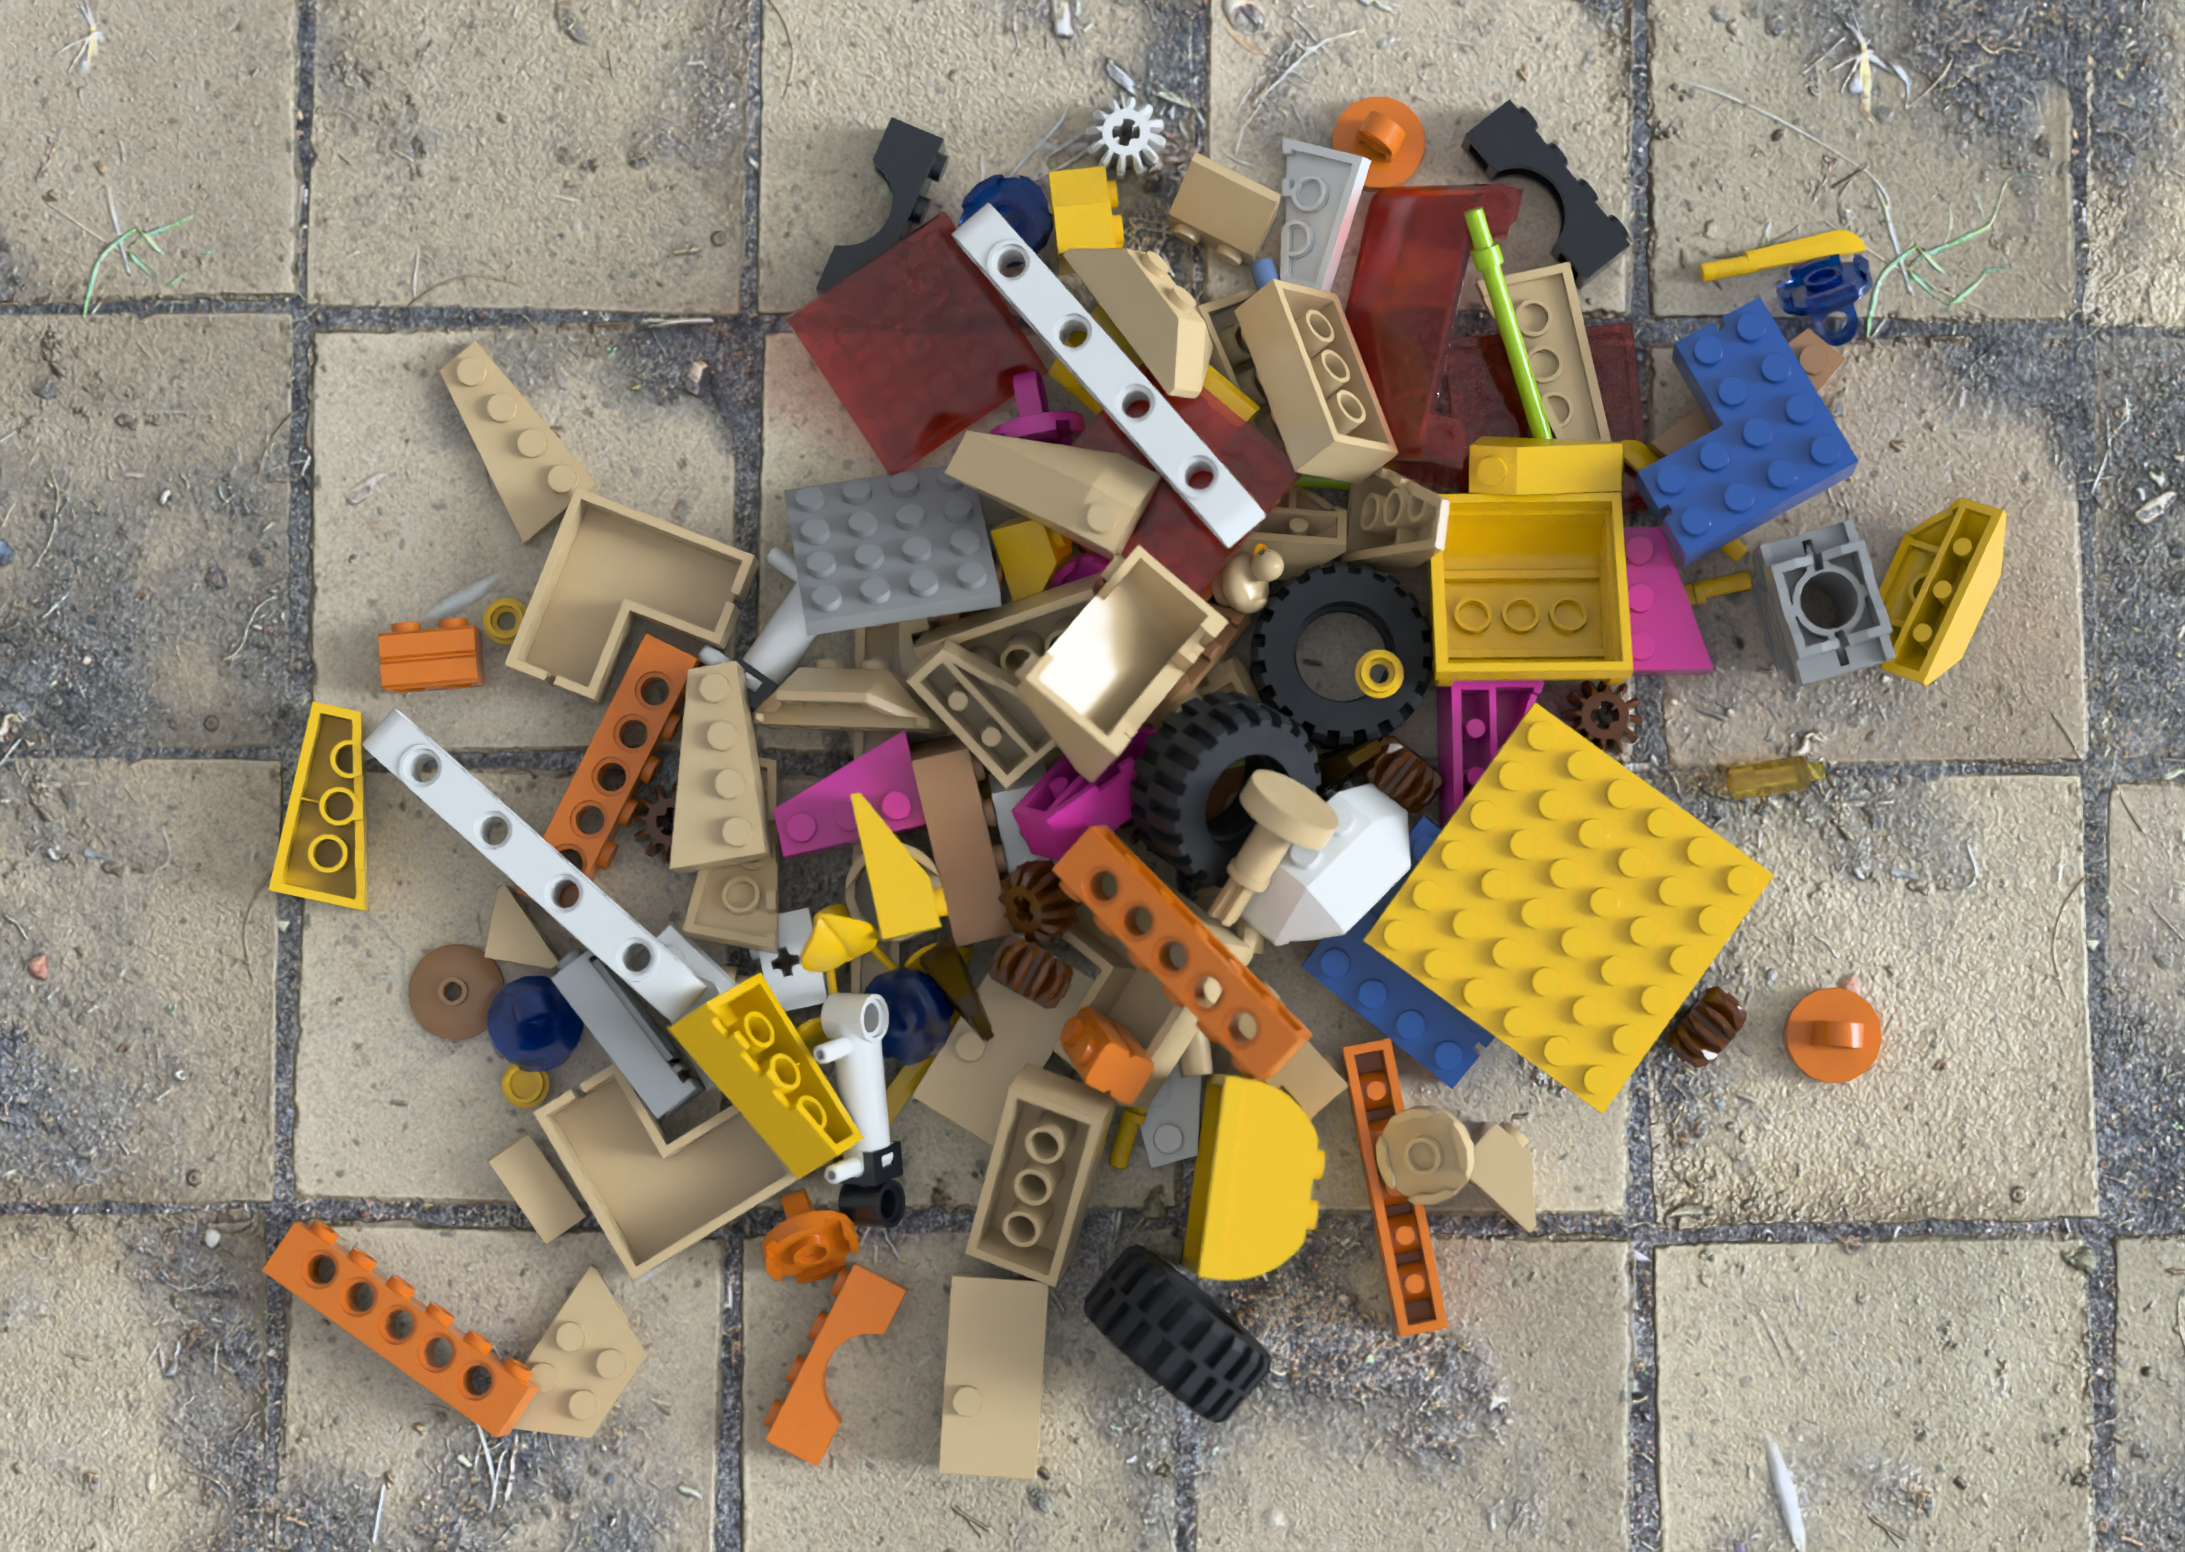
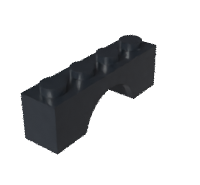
M1509 99L1466 133L1461 147L1490 182L1504 178H1521L1539 185L1551 196L1559 213L1560 230L1556 244L1550 254L1558 264L1570 261L1574 282L1579 289H1582L1624 255L1630 246V243L1626 240L1628 232L1618 218L1612 214L1607 217L1597 205L1598 196L1590 184L1582 178L1577 181L1567 169L1568 160L1561 149L1552 142L1547 145L1536 131L1538 124L1531 113L1523 106L1517 108Z
M891 117L873 158L875 172L886 182L892 193L890 215L880 231L870 239L854 245L834 246L816 287L819 299L868 320H872L876 309L881 311L885 309L893 290V284L888 283L895 266L899 268L904 266L912 247V242L907 240L913 224L921 225L928 212L931 199L927 198L926 194L932 181L939 183L947 169L950 157L944 154L946 150L943 138Z

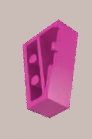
M1623 527L1633 658L1632 676L1706 675L1714 668L1670 547L1661 531L1662 527Z
M1544 681L1453 682L1451 687H1436L1438 772L1441 773L1444 781L1439 788L1440 828L1443 829L1528 709L1536 702L1537 696L1541 694Z
M1140 726L1122 752L1092 784L1076 771L1063 754L1011 810L1031 854L1059 861L1090 826L1107 825L1113 831L1132 818L1131 806L1135 805L1136 802L1130 799L1131 781H1136L1137 773L1134 772L1133 768L1137 756L1143 757L1147 749V745L1144 742L1151 732L1157 733L1159 730Z
M905 730L773 809L784 858L789 861L861 844L850 794L860 792L895 836L927 829L911 762V747Z

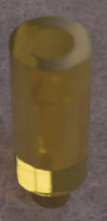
M1803 755L1726 767L1727 789L1732 801L1808 790L1810 781L1825 779L1823 761L1806 762Z

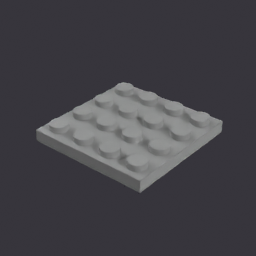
M948 465L784 490L807 636L1001 606L1000 590L979 492L946 476L944 472Z

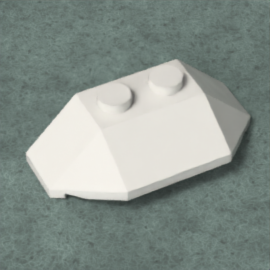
M1372 783L1337 792L1327 804L1335 812L1339 825L1326 846L1322 849L1314 850L1291 843L1271 875L1270 883L1265 891L1254 892L1243 909L1240 917L1273 945L1279 946L1289 944V941H1306L1344 935L1411 869L1407 811Z

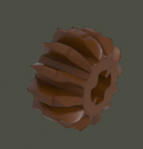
M1585 680L1580 684L1583 696L1572 691L1566 697L1567 701L1576 709L1563 710L1560 713V718L1565 721H1575V725L1570 728L1603 752L1606 751L1607 744L1610 752L1614 756H1618L1623 753L1620 739L1626 743L1633 744L1638 738L1627 726L1635 727L1643 724V717L1629 714V710L1637 707L1640 704V700L1638 697L1624 702L1621 697L1628 689V685L1625 683L1619 685L1612 693L1610 692L1611 685H1605L1600 680L1597 692L1593 683L1590 680ZM1600 707L1607 709L1605 715L1609 713L1612 715V722L1604 726L1603 729L1596 726L1599 723L1598 720L1595 722L1591 720V714L1599 710Z
M1384 736L1379 741L1383 746L1381 752L1361 766L1362 773L1380 791L1389 796L1390 799L1394 800L1402 808L1409 812L1418 813L1437 796V791L1444 783L1442 775L1425 758L1421 757L1403 741H1400L1395 736Z
M675 782L672 786L671 798H668L667 792L662 785L655 786L654 793L658 799L655 804L645 796L639 799V803L649 810L648 815L639 813L632 815L634 823L647 825L646 829L634 834L635 841L645 842L653 838L645 851V854L651 858L656 856L664 846L662 857L663 862L666 864H670L673 836H667L669 830L662 826L663 819H671L673 811H675L678 782Z
M1037 859L1032 862L1026 861L1018 865L1016 870L1012 871L1001 881L1004 892L998 899L1006 907V913L1003 917L1010 918L1013 923V933H1023L1025 940L1029 943L1040 941L1042 944L1047 941L1053 942L1062 937L1063 933L1070 930L1079 921L1076 910L1082 904L1071 899L1061 889L1059 882L1062 879L1052 870L1055 864L1051 859L1047 861H1039Z
M1017 936L1007 937L1001 947L997 948L991 959L993 962L988 971L992 980L1045 1009L1055 1008L1061 998L1065 997L1071 986L1069 983L1074 974L1070 965Z
M1719 986L1707 988L1671 1026L1670 1031L1667 1033L1666 1043L1683 1062H1688L1694 1068L1707 1066L1735 1038V1035L1746 1021L1747 1011L1739 1005L1740 1002L1729 992L1726 993Z

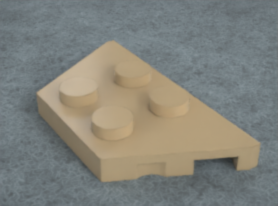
M594 1264L590 1265L524 1363L533 1372L530 1380L538 1384L540 1389L513 1429L592 1438L648 1356L637 1335L632 1332L627 1323V1317L622 1308L615 1301L603 1280V1274Z

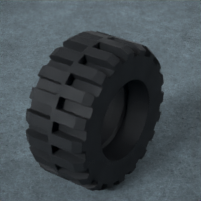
M1333 562L1331 567L1321 568L1320 565L1306 569L1305 573L1297 578H1290L1282 584L1280 590L1274 596H1271L1257 620L1250 643L1249 655L1251 666L1249 670L1251 680L1256 686L1262 703L1290 718L1291 721L1298 724L1307 733L1308 741L1320 744L1321 748L1335 750L1336 747H1348L1376 739L1380 741L1384 736H1389L1416 710L1423 700L1424 693L1429 687L1433 671H1431V661L1434 659L1433 643H1431L1429 634L1432 628L1428 617H1423L1418 609L1420 602L1412 592L1407 595L1399 587L1401 583L1390 574L1385 578L1375 573V567L1365 564L1357 568L1349 567L1348 562ZM1345 612L1365 619L1380 634L1385 650L1397 656L1402 663L1404 677L1400 688L1393 695L1381 699L1364 695L1353 700L1336 701L1320 696L1304 682L1298 670L1296 650L1303 631L1314 620L1330 613ZM1386 669L1384 670V673L1379 683H1383L1387 680L1388 673Z
M1222 691L1203 695V700L1195 697L1181 704L1182 710L1179 713L1170 712L1160 721L1163 726L1159 731L1149 734L1144 742L1147 745V749L1143 757L1137 756L1133 768L1134 772L1137 773L1136 781H1131L1130 799L1136 802L1135 805L1131 806V814L1134 825L1139 827V837L1147 847L1153 850L1155 855L1197 882L1207 886L1214 884L1219 888H1223L1230 878L1227 866L1232 858L1238 855L1258 823L1247 812L1240 800V794L1252 774L1257 770H1268L1282 774L1304 785L1320 797V794L1316 792V786L1321 785L1320 767L1314 764L1318 761L1314 745L1308 741L1307 733L1298 724L1245 694L1237 692L1225 694ZM1245 757V776L1239 793L1224 812L1206 822V803L1213 784L1230 764Z
M1136 1244L1127 1247L1085 1297L1083 1311L1101 1334L1105 1335L1110 1340V1343L1128 1357L1135 1366L1145 1372L1150 1379L1160 1387H1163L1179 1402L1188 1406L1190 1410L1210 1422L1218 1424L1229 1420L1270 1371L1272 1358L1269 1352L1263 1348V1345L1244 1326L1238 1323L1231 1314L1185 1275H1182L1172 1265L1142 1245Z

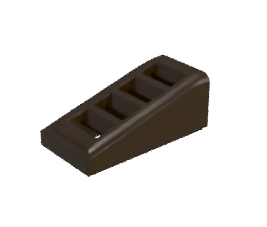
M1379 740L1366 741L1318 754V761L1314 764L1320 767L1321 785L1316 786V792L1320 795L1327 792L1381 752L1383 746Z
M948 937L944 938L919 958V963L939 993L974 1032L987 1042L994 1036L989 1018L964 959L951 939Z

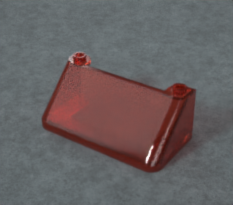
M1503 184L1396 186L1379 190L1372 197L1369 204L1345 316L1399 452L1398 455L1383 466L1407 479L1451 488L1463 468L1468 440L1466 431L1457 420L1435 414L1469 255H1471L1470 251L1474 249L1464 212L1482 207L1492 239H1506L1509 227L1515 222L1519 213L1524 189Z

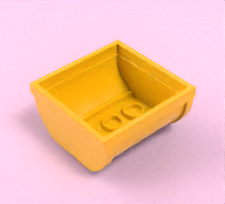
M1621 492L1533 495L1438 494L1450 500L1444 550L1427 560L1426 566L1428 620L1432 628L1429 634L1431 643H1433L1434 659L1431 661V671H1433L1432 678L1436 687H1451L1453 682L1602 680L1605 685H1622L1626 678H1631L1633 658Z
M1207 1074L1198 1138V1155L1195 1159L1181 1261L1182 1267L1198 1277L1241 1280L1264 1274L1284 1263L1300 1248L1305 1240L1306 1229H1315L1318 1216V1200H1312L1310 1197L1313 1179H1322L1325 1150L1317 1149L1318 1136L1305 1112L1296 1102L1279 1089L1249 1078Z

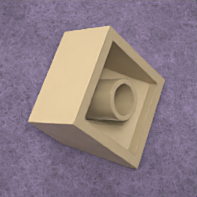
M1195 152L1169 211L1167 225L1174 228L1172 233L1177 238L1188 244L1197 245L1200 241L1216 249L1214 254L1228 264L1240 266L1242 262L1250 266L1255 261L1276 220L1281 194Z
M1501 1121L1500 1124L1497 1122H1485L1471 1137L1474 1146L1475 1164L1467 1183L1518 1230L1530 1233L1536 1227L1533 1155L1524 1148L1529 1140L1509 1122L1504 1123Z

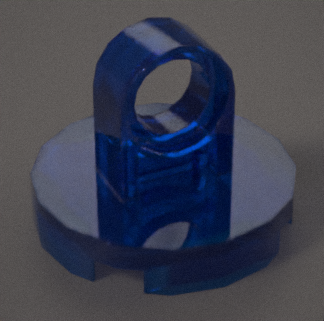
M1003 174L993 175L976 184L964 197L961 205L963 213L960 223H958V228L985 204L990 203L1037 255L1047 245L1053 230V209L1042 188L1030 178L1019 175L1020 178H1004ZM1019 261L1012 262L1006 268L1018 267L1024 263Z
M1830 254L1795 266L1790 270L1792 278L1786 283L1780 279L1776 284V293L1781 309L1790 315L1810 316L1812 326L1817 335L1831 346H1840L1851 341L1859 327L1854 303L1865 296L1873 286V276L1869 261L1861 255L1853 254V262H1841L1839 254ZM1839 311L1847 315V323L1841 330L1831 333L1823 329L1824 319L1832 312Z
M898 967L875 976L867 985L864 994H879L884 998L888 1006L889 1024L885 1035L881 1039L883 1057L888 1059L893 1056L899 1061H904L903 1065H913L935 1056L946 1044L951 1029L950 1017L953 1016L954 1008L948 1003L943 991L930 976L916 968Z
M524 976L506 984L493 998L487 1013L488 1039L495 1053L502 1060L505 1058L509 1063L519 1066L520 1070L526 1072L548 1071L564 1064L570 1058L571 1053L577 1048L584 1032V1022L551 978L546 976Z

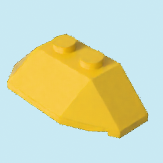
M1960 497L1950 504V508L1931 516L1905 533L1879 588V593L1893 630L1889 637L1896 658L1880 664L1884 672L1927 686L1962 659L2001 575L2007 515L2004 510Z

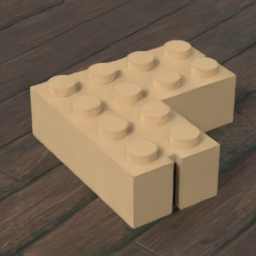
M575 487L504 665L513 672L552 687L555 685L562 691L602 705L636 618L725 651L740 615V610L734 602L735 600L745 602L760 563L753 554Z
M1107 872L1102 880V889L1108 897L1113 898L1117 892L1118 884L1116 878ZM1155 874L1242 962L1251 947ZM1082 901V905L1076 910L1079 921L1070 930L1063 933L1062 938L1102 970L1073 1016L1076 1017L1080 1009L1088 1006L1104 1014L1107 1019L1112 1018L1129 1027L1154 1062V1071L1135 1102L1127 1105L1117 1100L1116 1103L1122 1107L1148 1108L1198 1031L1196 1026L1198 1019L1186 1006L1180 1008L1164 995L1161 990L1164 984L1151 971L1149 973L1142 971L1130 960L1127 955L1130 949L1117 936L1112 938L1105 934L1093 921L1095 913ZM1141 907L1136 914V923L1141 931L1147 933L1152 926V917L1147 909ZM1175 942L1170 949V958L1174 965L1182 968L1186 963L1187 954L1184 947ZM1209 977L1204 986L1205 995L1211 1002L1216 1003L1222 993L1221 986L1215 979ZM1059 1037L1051 1050L1075 1068L1068 1055L1062 1049V1042Z
M615 1063L579 1084L584 1093H589L588 1095L583 1097L579 1089H570L533 1112L632 1280L640 1278L799 1181L734 1105L672 1142L659 1119L654 1116Z

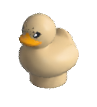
M1261 543L1254 547L1253 554L1240 552L1230 557L1224 567L1218 569L1212 577L1211 587L1216 601L1222 606H1231L1240 613L1253 614L1260 611L1268 602L1269 582L1278 579L1284 570L1283 558L1278 552L1268 549L1267 546Z

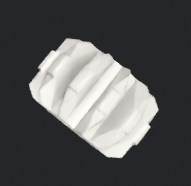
M1129 97L1126 101V109L1120 110L1118 102L1115 99H1111L1108 101L1110 115L1096 110L1093 113V120L1098 126H1091L1086 129V138L1094 141L1088 147L1089 157L1097 158L1103 156L1099 166H1105L1106 171L1113 164L1116 165V177L1118 179H1124L1126 167H1132L1134 175L1141 177L1144 173L1141 161L1155 167L1159 162V157L1154 151L1165 149L1166 139L1156 135L1164 129L1163 120H1149L1153 113V107L1150 104L1143 106L1137 112L1135 111V98ZM1123 131L1132 132L1129 146L1119 144V138H1121Z

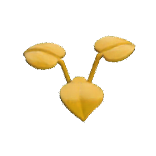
M830 905L820 910L813 917V930L800 954V963L806 971L826 972L829 995L838 993L835 968L868 951L893 976L900 977L896 983L899 993L919 995L936 990L919 963V958L938 943L925 946L910 956L904 966H898L877 947L879 933L876 927L867 922L852 919L846 905ZM972 944L970 946L963 945L957 947L966 965L973 954L974 947ZM821 1018L810 1019L796 1028L813 1057V1051L817 1045L831 1041L823 1031Z

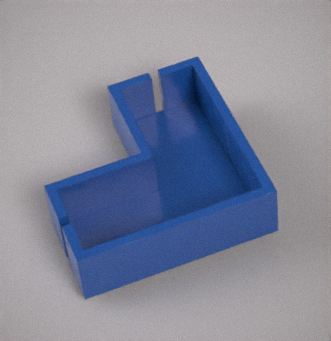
M1761 297L1723 316L1719 330H1717L1712 322L1674 344L1672 361L1712 426L1713 431L1638 471L1635 487L1656 523L1664 519L1661 531L1682 567H1685L1852 476L1859 460ZM1667 507L1671 512L1668 516H1666Z
M1423 814L1409 831L1411 869L1344 935L1322 938L1303 961L1301 967L1453 1089L1479 1058V1050L1475 1047L1479 1042L1487 1048L1495 1037L1362 941L1442 830V828Z

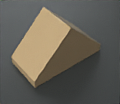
M503 885L496 892L484 957L559 971L556 964L562 958L513 887Z

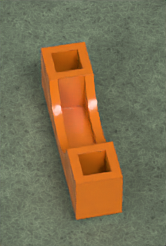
M859 1262L853 1265L851 1271L842 1267L830 1290V1294L837 1297L829 1315L822 1311L819 1312L807 1336L815 1341L807 1358L798 1354L785 1379L786 1382L793 1385L784 1402L776 1398L764 1420L763 1425L770 1428L765 1439L766 1441L816 1467L820 1464L843 1419L833 1407L826 1391L825 1374L830 1357L840 1344L852 1337L862 1334L884 1335L908 1287Z

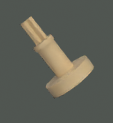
M1255 771L1240 794L1242 805L1258 823L1238 855L1232 858L1227 866L1230 878L1209 910V914L1219 919L1221 924L1230 927L1231 924H1235L1254 892L1265 891L1270 883L1271 875L1291 843L1308 849H1322L1326 846L1339 825L1335 812L1317 794L1299 782L1273 771Z

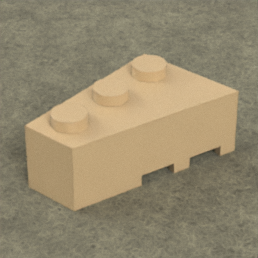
M947 638L943 640L910 670L907 683L1006 789L1057 745L1017 692L1016 688L1022 682L1019 678Z
M1261 978L1259 981L1280 1001L1281 998L1274 989ZM1243 1013L1239 1020L1240 1031L1245 1037L1253 1039L1257 1030L1256 1022L1252 1016ZM1308 1040L1273 1077L1262 1081L1289 1096L1305 1112L1309 1120L1349 1086L1341 1078L1344 1070L1326 1050L1320 1054Z

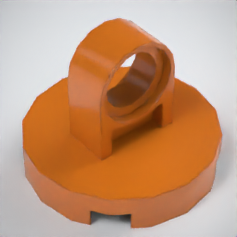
M1368 97L1353 103L1339 116L1332 133L1331 147L1334 150L1363 156L1370 160L1371 163L1362 190L1378 192V190H1388L1393 187L1403 186L1417 172L1425 152V133L1418 116L1404 103L1389 97Z
M1838 987L1817 989L1801 998L1788 1012L1783 1028L1784 1046L1789 1058H1792L1796 1067L1808 1078L1824 1083L1851 1081L1865 1073L1878 1057L1882 1042L1880 1020L1871 1004L1856 992Z
M805 1188L782 1195L781 1200L787 1219L769 1231L761 1244V1253L766 1272L773 1279L781 1282L782 1275L795 1276L797 1283H809L825 1279L841 1271L842 1267H846L845 1257L851 1251L857 1254L859 1250V1241L854 1223L845 1214L836 1211L814 1210Z

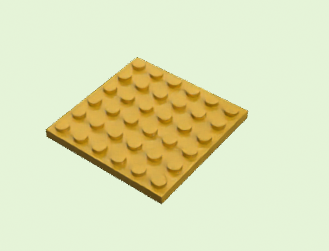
M1535 702L1528 709L1362 941L1582 1101L1603 1114L1774 875Z

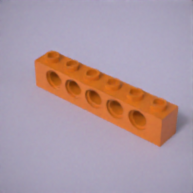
M647 633L543 836L563 856L568 852H578L583 861L581 872L591 881H594L600 868L606 871L612 863L618 850V844L613 841L621 825L629 827L632 822V815L637 813L640 803L635 800V797L642 783L644 782L649 785L652 782L662 759L656 756L664 740L671 742L680 728L683 716L679 715L678 712L686 697L688 669L702 666L698 658ZM657 681L666 682L669 686V696L666 701L660 705L648 704L645 693L649 685ZM633 724H643L648 731L647 740L638 748H628L624 742L625 731ZM613 766L623 767L626 773L624 785L616 791H607L602 781L604 773ZM600 809L604 815L603 827L595 834H586L581 827L583 815L588 810ZM570 884L563 888L560 894V902L563 908H569L577 902L579 890L576 884ZM519 886L517 887L516 892L532 899Z
M1107 825L1090 826L1052 868L1062 879L1059 882L1061 889L1078 903L1083 901L1095 913L1093 917L1095 924L1112 938L1117 936L1130 949L1127 952L1130 960L1146 973L1151 971L1164 984L1161 990L1172 1003L1180 1008L1186 1006L1198 1019L1196 1026L1199 1031L1213 1043L1221 1042L1233 1055L1231 1057L1232 1064L1245 1077L1249 1079L1255 1077L1259 1082L1273 1077L1313 1035ZM1107 872L1116 878L1118 884L1117 892L1113 898L1108 897L1102 889V880ZM1141 907L1147 909L1152 917V926L1147 933L1141 931L1136 923V914ZM1175 942L1181 944L1187 954L1186 963L1182 968L1174 965L1170 958V949ZM1209 977L1215 979L1221 986L1222 994L1217 1004L1211 1002L1205 995L1204 986ZM1243 1013L1252 1016L1256 1022L1257 1030L1253 1039L1245 1037L1240 1031L1239 1020Z
M1391 1038L1339 1048L1345 1081L1349 1085L1347 1091L1395 1333L1400 1337L1448 1328L1424 1204H1414L1407 1201L1409 1197L1402 1195L1396 1188L1391 1189L1384 1182L1377 1166L1376 1144L1378 1138L1383 1135L1384 1129L1388 1124L1387 1122L1394 1115L1405 1110Z
M314 1220L312 1224L294 1222L262 1271L494 1437L508 1436L540 1389L538 1384L530 1380L533 1372L512 1357H509L505 1362L492 1353L491 1349L494 1344L480 1333L470 1329L466 1334L454 1326L452 1322L455 1316L442 1306L434 1302H430L426 1306L413 1297L416 1289L404 1279L394 1274L388 1279L374 1268L378 1262L366 1252L356 1247L349 1251L337 1243L336 1240L339 1234L328 1225L319 1220ZM328 1256L335 1264V1274L329 1282L325 1283L319 1276L318 1268L321 1261ZM364 1284H368L374 1292L373 1304L367 1310H363L357 1303L358 1290ZM403 1311H406L413 1320L412 1331L406 1338H402L395 1328V1321ZM441 1339L447 1340L452 1348V1357L444 1366L440 1365L434 1357L435 1345ZM481 1366L485 1367L491 1375V1385L484 1394L479 1393L475 1389L472 1381L474 1372Z

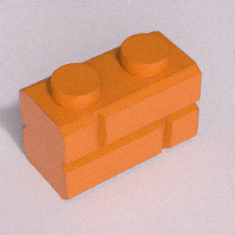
M466 618L439 620V628L421 630L419 622L391 624V632L379 633L378 635L382 690L388 694L485 686L482 633L475 625L468 626V619Z
M1085 1006L1079 1010L1076 1017L1072 1016L1062 1029L1060 1036L1061 1047L1068 1055V1058L1085 1084L1103 1093L1107 1091L1111 1097L1127 1105L1135 1102L1154 1071V1062L1129 1027L1112 1018L1107 1019L1104 1014Z

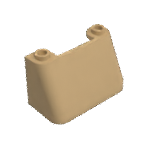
M1139 545L1127 559L1120 553L1116 555L1100 574L1107 582L1042 658L1033 652L1015 673V676L1022 681L1016 688L1017 692L1076 771L1091 784L1122 752L1139 727L1182 675L1197 660L1205 647L1217 637L1229 622Z

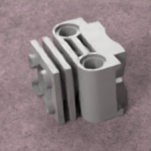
M1853 519L1776 542L1762 544L1753 550L1752 561L1756 578L1751 581V590L1777 672L1785 670L1794 688L1882 664L1896 658L1889 634L1893 632L1889 617L1875 581L1864 539L1859 540ZM1811 586L1822 589L1832 598L1837 614L1833 629L1815 626L1806 618L1801 609L1800 602L1803 587Z

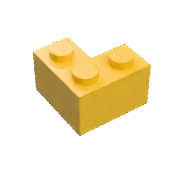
M1105 166L1049 172L1059 275L1076 274L1063 256L1068 249L1123 248L1121 214L1112 215V209L1119 208L1116 180H1107Z

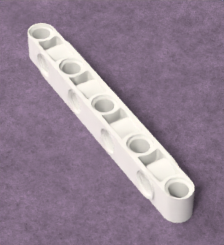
M990 203L985 204L951 234L961 249L1227 549L1266 517L1248 492ZM1019 261L1026 264L1020 275L1012 278L1003 276L1004 269L1010 263ZM1080 330L1088 334L1085 342L1078 347L1071 348L1064 345L1066 337L1073 331ZM1143 400L1150 403L1149 411L1141 418L1134 419L1126 415L1127 408L1133 402ZM1199 471H1207L1214 475L1212 483L1205 489L1196 490L1189 487L1190 478Z
M393 708L362 743L369 753L673 1023L678 1022L709 987L656 937L399 710ZM435 759L438 765L437 774L432 780L423 782L420 776L421 768L426 762ZM505 821L508 826V835L502 843L493 845L490 840V831L494 825ZM570 884H576L579 890L577 902L569 908H563L560 902V894L563 888ZM647 947L651 955L650 963L643 971L635 972L631 967V956L638 948Z

